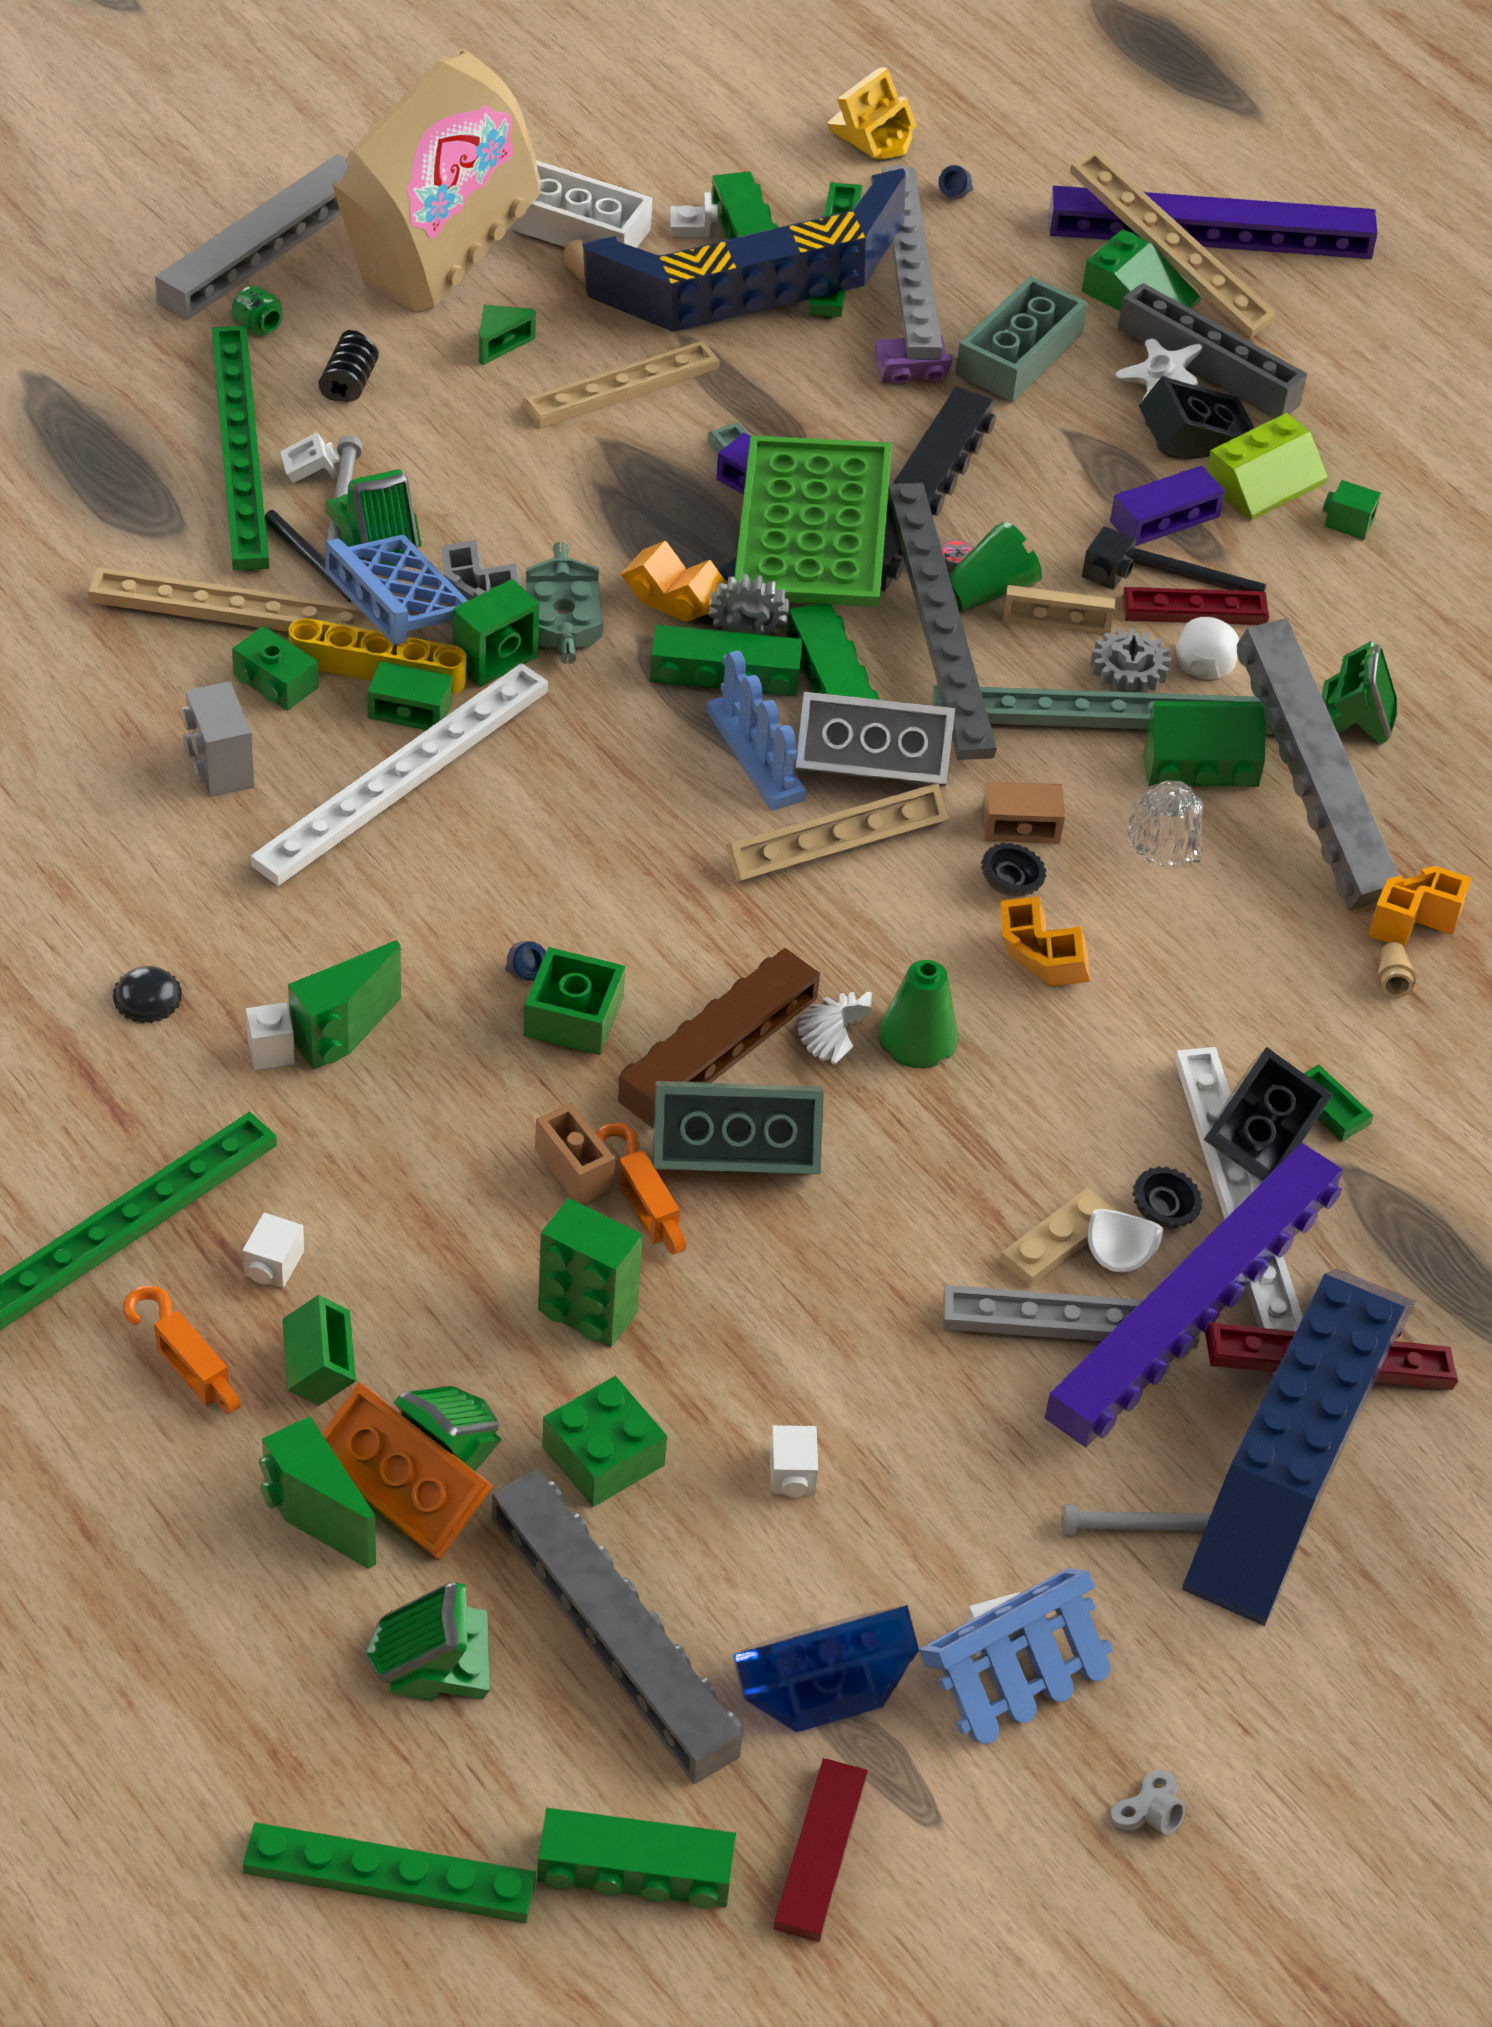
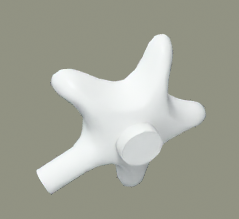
M1148 339L1145 342L1149 353L1148 359L1138 365L1123 368L1116 373V377L1121 381L1147 386V393L1144 398L1161 376L1197 385L1196 377L1189 373L1186 367L1200 354L1202 345L1194 344L1180 350L1169 351L1164 349L1155 339Z

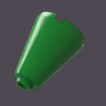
M1005 521L995 525L949 573L959 612L1005 597L1008 585L1031 588L1041 581L1042 568L1035 551L1027 552L1022 544L1027 540L1026 537L1011 523Z
M919 960L908 968L881 1020L879 1041L883 1050L886 1048L892 1053L893 1060L897 1063L912 1068H931L937 1066L939 1060L947 1056L949 1059L954 1054L959 1034L946 969L938 962Z

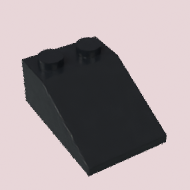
M1164 376L1160 377L1139 405L1145 418V423L1157 442L1158 449L1169 457L1176 456L1188 460L1209 457L1212 449L1255 429L1239 397Z
M1266 1047L1250 1064L1237 1083L1203 1140L1263 1182L1302 1143L1333 1094Z

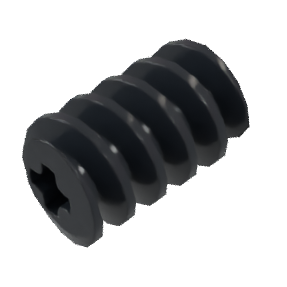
M347 330L339 338L319 380V390L326 398L333 401L346 402L355 401L360 398L379 358V350L376 345L364 334L356 330Z

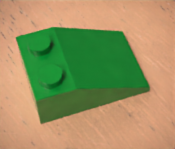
M1124 229L1086 260L1081 292L1121 311L1123 297L1141 283L1149 285L1190 309L1200 302L1201 296L1150 242Z
M397 940L288 984L289 1016L293 1029L294 1043L313 1070L326 1064L335 1063L342 1057L349 1055L401 999V945Z
M311 1416L263 1437V1457L259 1459V1466L264 1476V1483L260 1484V1489L267 1505L271 1509L277 1507L284 1520L366 1568L369 1569L375 1566V1514Z

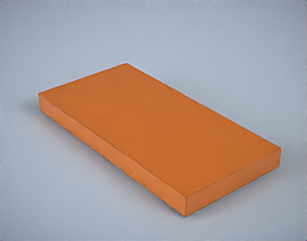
M358 1382L322 1432V1435L366 1502L438 1559L443 1557L493 1488V1485L369 1387Z

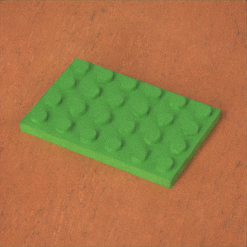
M751 435L735 579L741 581L743 574H747L749 580L755 581L757 576H762V583L776 582L775 590L784 589L785 598L793 603L879 607L892 442Z

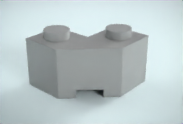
M477 540L441 546L444 576L468 601L511 579L523 588L517 563L484 569Z

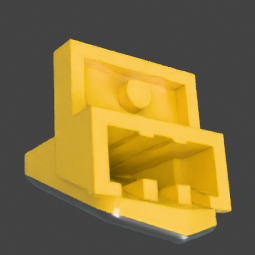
M879 67L837 98L841 111L828 120L827 124L830 131L836 136L868 154L871 158L883 161L906 155L913 137L911 130L916 127V123L908 99L906 97H898L889 69Z

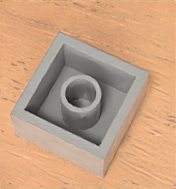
M228 681L186 690V707L181 708V715L188 734L183 735V743L187 756H194L195 758L193 767L197 782L205 783L210 797L254 787L252 733L231 682Z

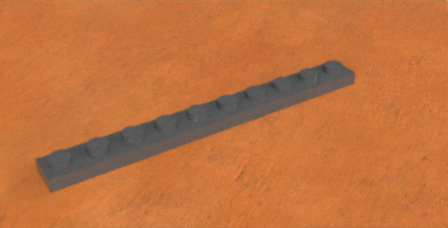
M889 484L888 502L944 707L955 708L952 740L958 760L994 758L997 750L924 484Z

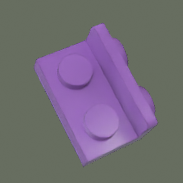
M941 335L943 347L941 359H907L905 338L876 340L874 348L881 382L901 384L909 380L926 379L927 381H936L947 377L952 364L951 354H946L943 336Z

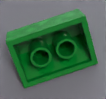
M1153 701L1143 751L1148 786H1259L1265 763L1266 736L1265 712L1261 702Z

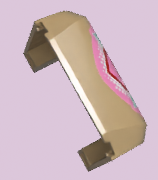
M461 49L459 56L454 58L445 56L438 59L350 150L344 161L349 164V167L340 183L334 181L332 184L363 284L414 313L436 307L454 286L461 283L467 272L484 258L485 253L496 241L504 237L510 226L518 218H521L526 213L527 208L540 196L538 167L530 135L516 98L507 85L488 66L465 49Z

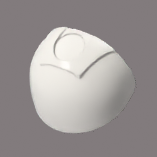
M1199 617L1189 621L1184 626L1176 646V659L1179 667L1186 674L1199 679H1221V677L1233 671L1237 664L1236 645L1239 641L1238 635L1227 623L1216 618Z
M1095 1209L1088 1226V1244L1093 1256L1103 1267L1115 1272H1129L1141 1267L1154 1256L1161 1243L1163 1228L1152 1221L1127 1213Z

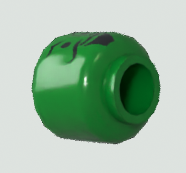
M252 285L241 290L234 298L232 317L239 326H246V330L255 336H265L279 327L282 321V305L280 300L273 294L259 286Z

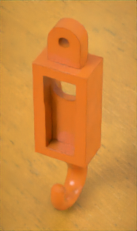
M609 1123L599 1128L596 1134L603 1143L612 1136L621 1137L627 1141L626 1153L624 1157L619 1158L618 1186L653 1245L663 1241L672 1255L686 1251V1242L679 1228L680 1209L645 1151H639L640 1142L636 1131L623 1123Z
M154 1285L133 1289L123 1302V1314L126 1319L133 1325L140 1324L141 1317L134 1311L136 1304L143 1300L156 1301L159 1305L158 1322L154 1323L157 1351L205 1406L215 1401L226 1414H231L241 1407L239 1397L229 1385L228 1367L178 1310L173 1312L172 1302L168 1293Z

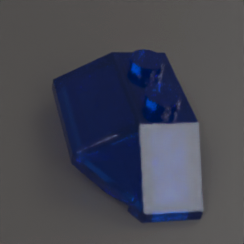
M908 1605L847 1617L766 1640L732 1655L744 1700L793 1732H800L883 1708L901 1680L909 1663L913 1661L919 1652V1647Z

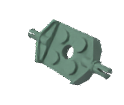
M557 542L553 545L554 558L526 568V592L540 603L539 645L541 647H557V650L560 649V660L567 664L568 653L569 664L576 660V647H590L603 636L599 568L568 558V545L562 542V552H560V542ZM565 609L571 612L567 614L558 613L557 611Z

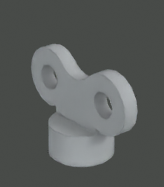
M1157 1770L1146 1775L1142 1781V1790L1137 1796L1121 1800L1113 1806L1111 1817L1114 1826L1123 1831H1132L1140 1828L1147 1822L1165 1835L1175 1832L1181 1825L1186 1813L1185 1803L1175 1797L1178 1789L1175 1776L1165 1770ZM1158 1784L1165 1785L1163 1788L1160 1789L1154 1788ZM1129 1812L1135 1813L1131 1817L1123 1816L1124 1814Z

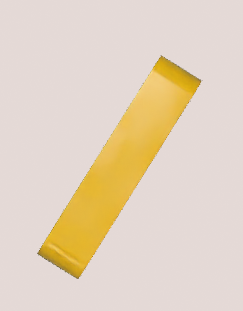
M307 618L298 619L289 626V642L318 661V671L372 681L379 662L382 661L451 675L452 695L462 692L466 687L467 655L458 646L407 637V642L393 645L379 631Z

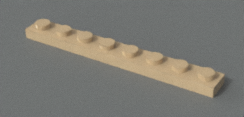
M1096 148L1071 164L1070 173L1139 237L1150 242L1176 271L1248 337H1254L1275 321L1276 312Z
M100 567L97 568L88 591L90 603L260 628L265 626L268 629L287 632L292 622L302 618L380 632L354 604Z

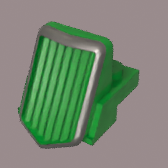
M400 469L353 479L348 484V494L326 500V513L340 528L341 540L347 547L403 534L417 549L422 546L417 516L413 511L408 478ZM401 549L390 551L404 554V552ZM362 557V558H359L360 560H365V559H366L367 561H370V562L372 561V559H368V558H363V557ZM382 561L379 563V564H384V565H389V566H394V567L397 566V564H392V563H387V562H382Z
M1370 641L1343 656L1340 672L1324 681L1321 696L1337 732H1344L1352 724L1357 723L1378 744H1383L1390 739L1397 718V696L1383 650L1380 645H1375L1373 641Z
M442 1386L405 1391L393 1402L405 1417L475 1472L502 1440L495 1434L499 1429V1421L487 1402L456 1387Z
M447 1583L385 1614L378 1621L365 1656L377 1677L382 1682L389 1683V1694L433 1701L439 1692L483 1700L490 1691L487 1610L466 1607L465 1584Z

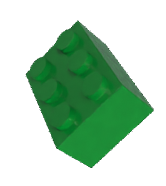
M567 1198L541 1232L538 1311L544 1313L547 1318L554 1322H562L580 1331L590 1340L600 1341L612 1347L638 1312L643 1234Z

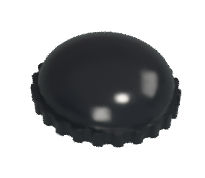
M995 844L994 847H990L985 852L981 860V870H983V875L988 884L997 892L1010 897H1022L1038 891L1047 876L1045 874L1047 870L1044 868L1045 864L1041 862V858L1036 856L1035 852L1019 844Z
M141 966L128 971L124 976L120 977V981L115 984L116 988L113 989L115 1008L126 1019L130 1018L133 1022L153 1023L154 1021H161L163 1018H168L170 1014L175 1013V1009L180 1006L179 1002L182 1001L180 982L176 981V977L172 976L170 972L155 966Z
M1157 1166L1155 1169L1149 1168L1148 1171H1144L1136 1179V1183L1133 1185L1134 1191L1132 1196L1135 1198L1133 1201L1141 1215L1146 1220L1152 1221L1162 1228L1177 1229L1181 1226L1185 1227L1198 1217L1199 1211L1202 1209L1201 1203L1203 1199L1200 1197L1201 1192L1198 1191L1197 1184H1194L1190 1177H1186L1185 1173H1180L1177 1169L1161 1168L1160 1166Z

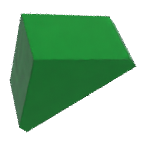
M484 304L479 331V363L485 365L536 339V311L532 308Z

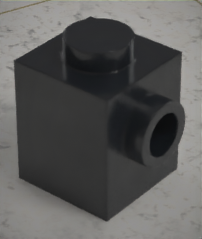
M1104 526L1086 550L1082 577L1114 590L1122 578L1127 579L1133 569L1136 538Z

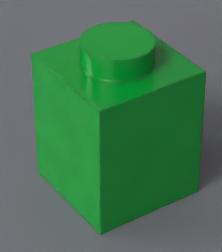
M1341 480L1336 491H1329L1324 502L1323 511L1328 513L1325 527L1364 540L1375 520L1381 492Z

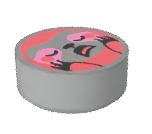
M957 539L949 540L942 544L941 549L947 570L951 572L974 547L966 541Z

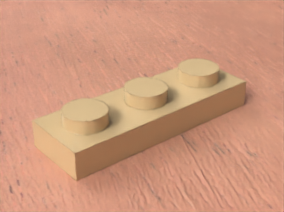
M1008 585L1003 621L1097 634L1110 633L1116 599Z
M1087 1187L1002 1251L1000 1262L1031 1287L1088 1244V1226L1095 1209L1116 1210Z

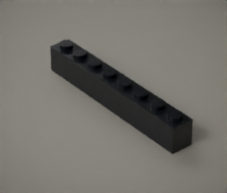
M955 387L893 482V484L923 483L932 517L933 515L938 516L940 514L945 496H951L954 492L959 474L964 475L966 473L972 453L978 454L985 433H991L996 420V415L992 414L994 399ZM889 502L887 504L881 591L884 592L893 579H899L904 567V558Z

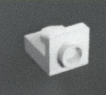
M704 192L703 207H693L690 205L670 206L671 237L710 238L711 225H717V205H711V192Z
M318 433L280 451L286 474L292 483L310 476L322 468L326 469L332 479L338 477L336 463L340 461L339 455L331 442L325 444Z

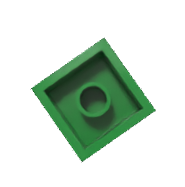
M513 579L493 587L489 591L453 608V645L465 651L467 655L466 676L479 688L507 674L519 664H526L538 658L540 603Z
M548 947L524 1004V1036L601 1055L624 998L626 966Z
M616 1375L543 1416L542 1447L592 1507L665 1466L667 1435Z

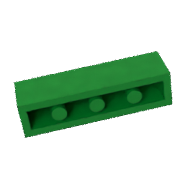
M751 171L712 176L711 204L717 205V218L727 240L779 228L778 224H773L771 220L770 206L768 203H764L761 186L755 183Z
M815 604L789 609L786 636L787 638L802 639L800 667L812 693L880 700L877 691L872 690L868 683L866 667L860 665L857 660L854 642L848 640L845 634L843 618L840 615H836L831 604Z
M655 625L650 682L721 689L725 673L723 656L739 650L745 660L746 676L756 675L759 678L762 693L797 696L802 639Z
M546 1807L538 1854L537 1882L547 1883L556 1889H569L572 1887L594 1889L596 1892L607 1896L624 1893L639 1895L653 1902H664L669 1899L690 1902L699 1908L727 1907L736 1832Z

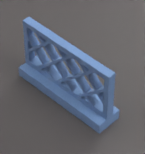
M404 534L347 547L340 538L326 541L325 573L393 645L407 642V631L453 620V608L468 601ZM401 549L404 552V554L390 551ZM359 558L372 559V561L360 560ZM382 561V562L397 564V566L394 567V566H389V565H384V564H379V563ZM405 566L420 569L421 572L408 570L404 568ZM374 574L389 577V579L387 580L378 578ZM400 579V580L410 581V582H414V584L411 585V584L401 583V582H397V580ZM424 584V585H429V586L438 587L439 589H438V590H435V589L425 588V587H421V586ZM391 592H393V593H398V594H403V595H407V596H406V598H404V597H399V596H394ZM414 598L431 600V603L414 600ZM440 602H441V603H446V604L455 605V606L447 607V606H442V605H439V604H440ZM408 610L423 614L410 616L408 614Z

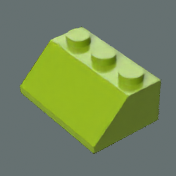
M1288 413L1212 449L1207 465L1209 474L1225 490L1224 499L1250 521L1326 483L1328 478L1311 432Z

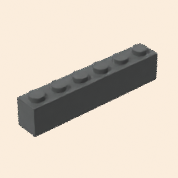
M1141 283L1123 297L1118 330L1143 344L1148 339H1155L1164 349L1169 351L1180 350L1194 344L1202 345L1200 354L1186 368L1274 418L1285 413L1290 414L1300 406L1307 377L1306 372L1145 283Z

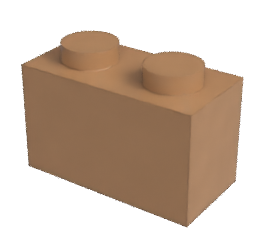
M986 782L982 807L985 841L1061 842L1065 820L1062 784Z
M572 1102L536 1118L535 1151L574 1201L584 1204L614 1190L616 1158Z

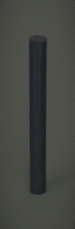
M275 510L268 511L265 514V521L348 602H352L325 573L326 560Z
M1134 548L1133 559L1138 564L1236 591L1265 592L1267 584Z

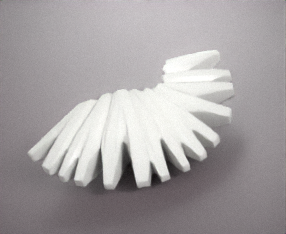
M850 992L848 997H846L845 993H840L838 1003L826 997L823 998L824 1005L812 1004L810 1009H806L804 1015L800 1017V1022H798V1035L804 1036L801 1038V1043L808 1045L807 1051L812 1053L814 1057L819 1056V1059L822 1061L831 1059V1064H836L853 1047L845 1028L848 1023L853 1024L855 1020L859 1022L871 1014L872 992H866L857 1001L855 999V992Z

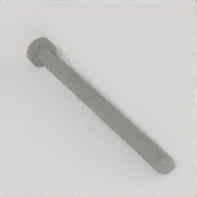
M344 436L338 441L337 452L341 456L334 498L348 494V484L352 480L355 459L359 458L362 453V442L354 436ZM330 519L327 541L337 538L341 539L340 528Z
M1064 1504L1061 1512V1528L1064 1536H1075L1077 1529L1204 1531L1211 1513L1077 1511L1075 1504Z

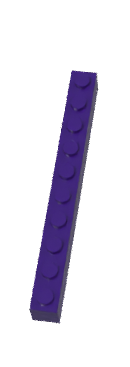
M1052 186L1049 206V236L1110 240L1122 229L1137 235L1087 188ZM1144 192L1203 247L1372 259L1378 235L1375 209Z
M1301 1143L1049 1394L1045 1419L1085 1448L1097 1436L1104 1438L1115 1425L1117 1416L1124 1409L1128 1412L1131 1411L1142 1397L1143 1390L1150 1383L1156 1385L1160 1382L1168 1370L1169 1363L1175 1357L1182 1359L1188 1353L1194 1343V1338L1201 1331L1205 1333L1209 1322L1216 1323L1220 1312L1226 1306L1232 1308L1243 1295L1245 1286L1250 1281L1256 1283L1263 1277L1269 1267V1262L1275 1256L1281 1258L1291 1247L1294 1237L1299 1231L1306 1233L1312 1227L1318 1212L1323 1207L1329 1209L1335 1204L1342 1191L1338 1185L1343 1169L1304 1143Z

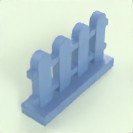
M739 650L727 653L723 656L725 673L724 683H721L720 689L723 697L707 701L706 712L771 811L805 801L806 789L793 771L794 760H797L798 752L795 749L796 739L793 729L790 725L780 727L778 724L779 713L775 702L772 699L762 700L760 680L756 675L746 676V664L742 653Z
M1066 1568L918 1649L925 1666L943 1670L944 1676L940 1677L938 1682L942 1690L947 1691L951 1689L962 1719L955 1722L960 1733L966 1734L968 1732L970 1737L979 1743H992L999 1734V1724L996 1716L1006 1711L1008 1717L1016 1722H1029L1034 1718L1037 1710L1033 1695L1043 1690L1048 1699L1064 1702L1073 1693L1074 1687L1070 1675L1080 1670L1084 1678L1093 1681H1102L1108 1676L1110 1663L1107 1654L1112 1652L1113 1649L1109 1640L1101 1641L1089 1613L1096 1609L1092 1598L1086 1597L1083 1599L1082 1596L1084 1593L1095 1588L1089 1571ZM1055 1610L1056 1614L1047 1619L1045 1615ZM1061 1627L1074 1655L1066 1661L1063 1660L1052 1633ZM1017 1630L1019 1631V1635L1009 1639L1008 1635ZM1023 1648H1026L1037 1675L1036 1678L1028 1682L1015 1654ZM981 1651L982 1655L973 1660L971 1659L972 1655ZM987 1668L1000 1698L991 1703L978 1676V1673Z

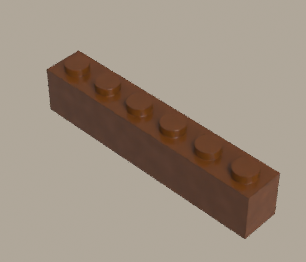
M783 948L773 957L765 958L758 969L746 978L738 979L727 993L719 999L711 1000L700 1014L692 1020L684 1021L676 1032L665 1041H659L654 1044L648 1054L638 1062L627 1065L622 1070L618 1079V1102L654 1129L655 1081L712 1083L817 1000L820 972L786 948Z

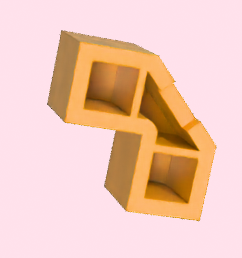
M666 540L643 549L620 574L641 603L684 622L708 614L711 592L717 591V584L719 582L728 585L711 560L686 569Z
M1438 866L1421 869L1420 875L1403 879L1399 875L1387 879L1377 902L1368 936L1387 943L1397 942L1405 948L1415 923L1453 935L1472 878Z
M1039 896L1000 901L1003 939L1008 954L1012 959L1051 987L1090 982L1087 945L1081 926L1046 931L1045 914Z

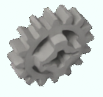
M743 574L741 581H737L732 576L728 577V585L719 582L717 584V591L711 592L709 617L714 618V627L723 626V631L767 636L770 635V631L780 633L781 625L787 624L789 599L785 598V590H775L776 582L770 581L767 584L762 583V576H757L755 581L749 580L747 574Z
M1118 628L1115 636L1106 632L1104 633L1103 640H1096L1090 662L1093 665L1092 673L1093 675H1101L1100 684L1103 685L1109 682L1113 684L1112 691L1114 692L1119 688H1123L1125 692H1132V690L1137 689L1140 693H1146L1147 687L1156 691L1158 690L1159 683L1166 682L1170 671L1172 658L1168 657L1169 648H1161L1162 640L1160 638L1150 640V632L1146 631L1141 636L1137 634L1135 628H1131L1128 634H1125L1122 629Z

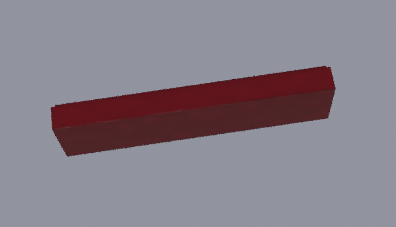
M1124 587L1122 594L1125 621L1188 623L1195 618L1212 617L1227 624L1260 625L1268 623L1269 620L1266 592Z
M826 1758L822 1759L774 1920V1930L820 1942L867 1780L868 1770Z

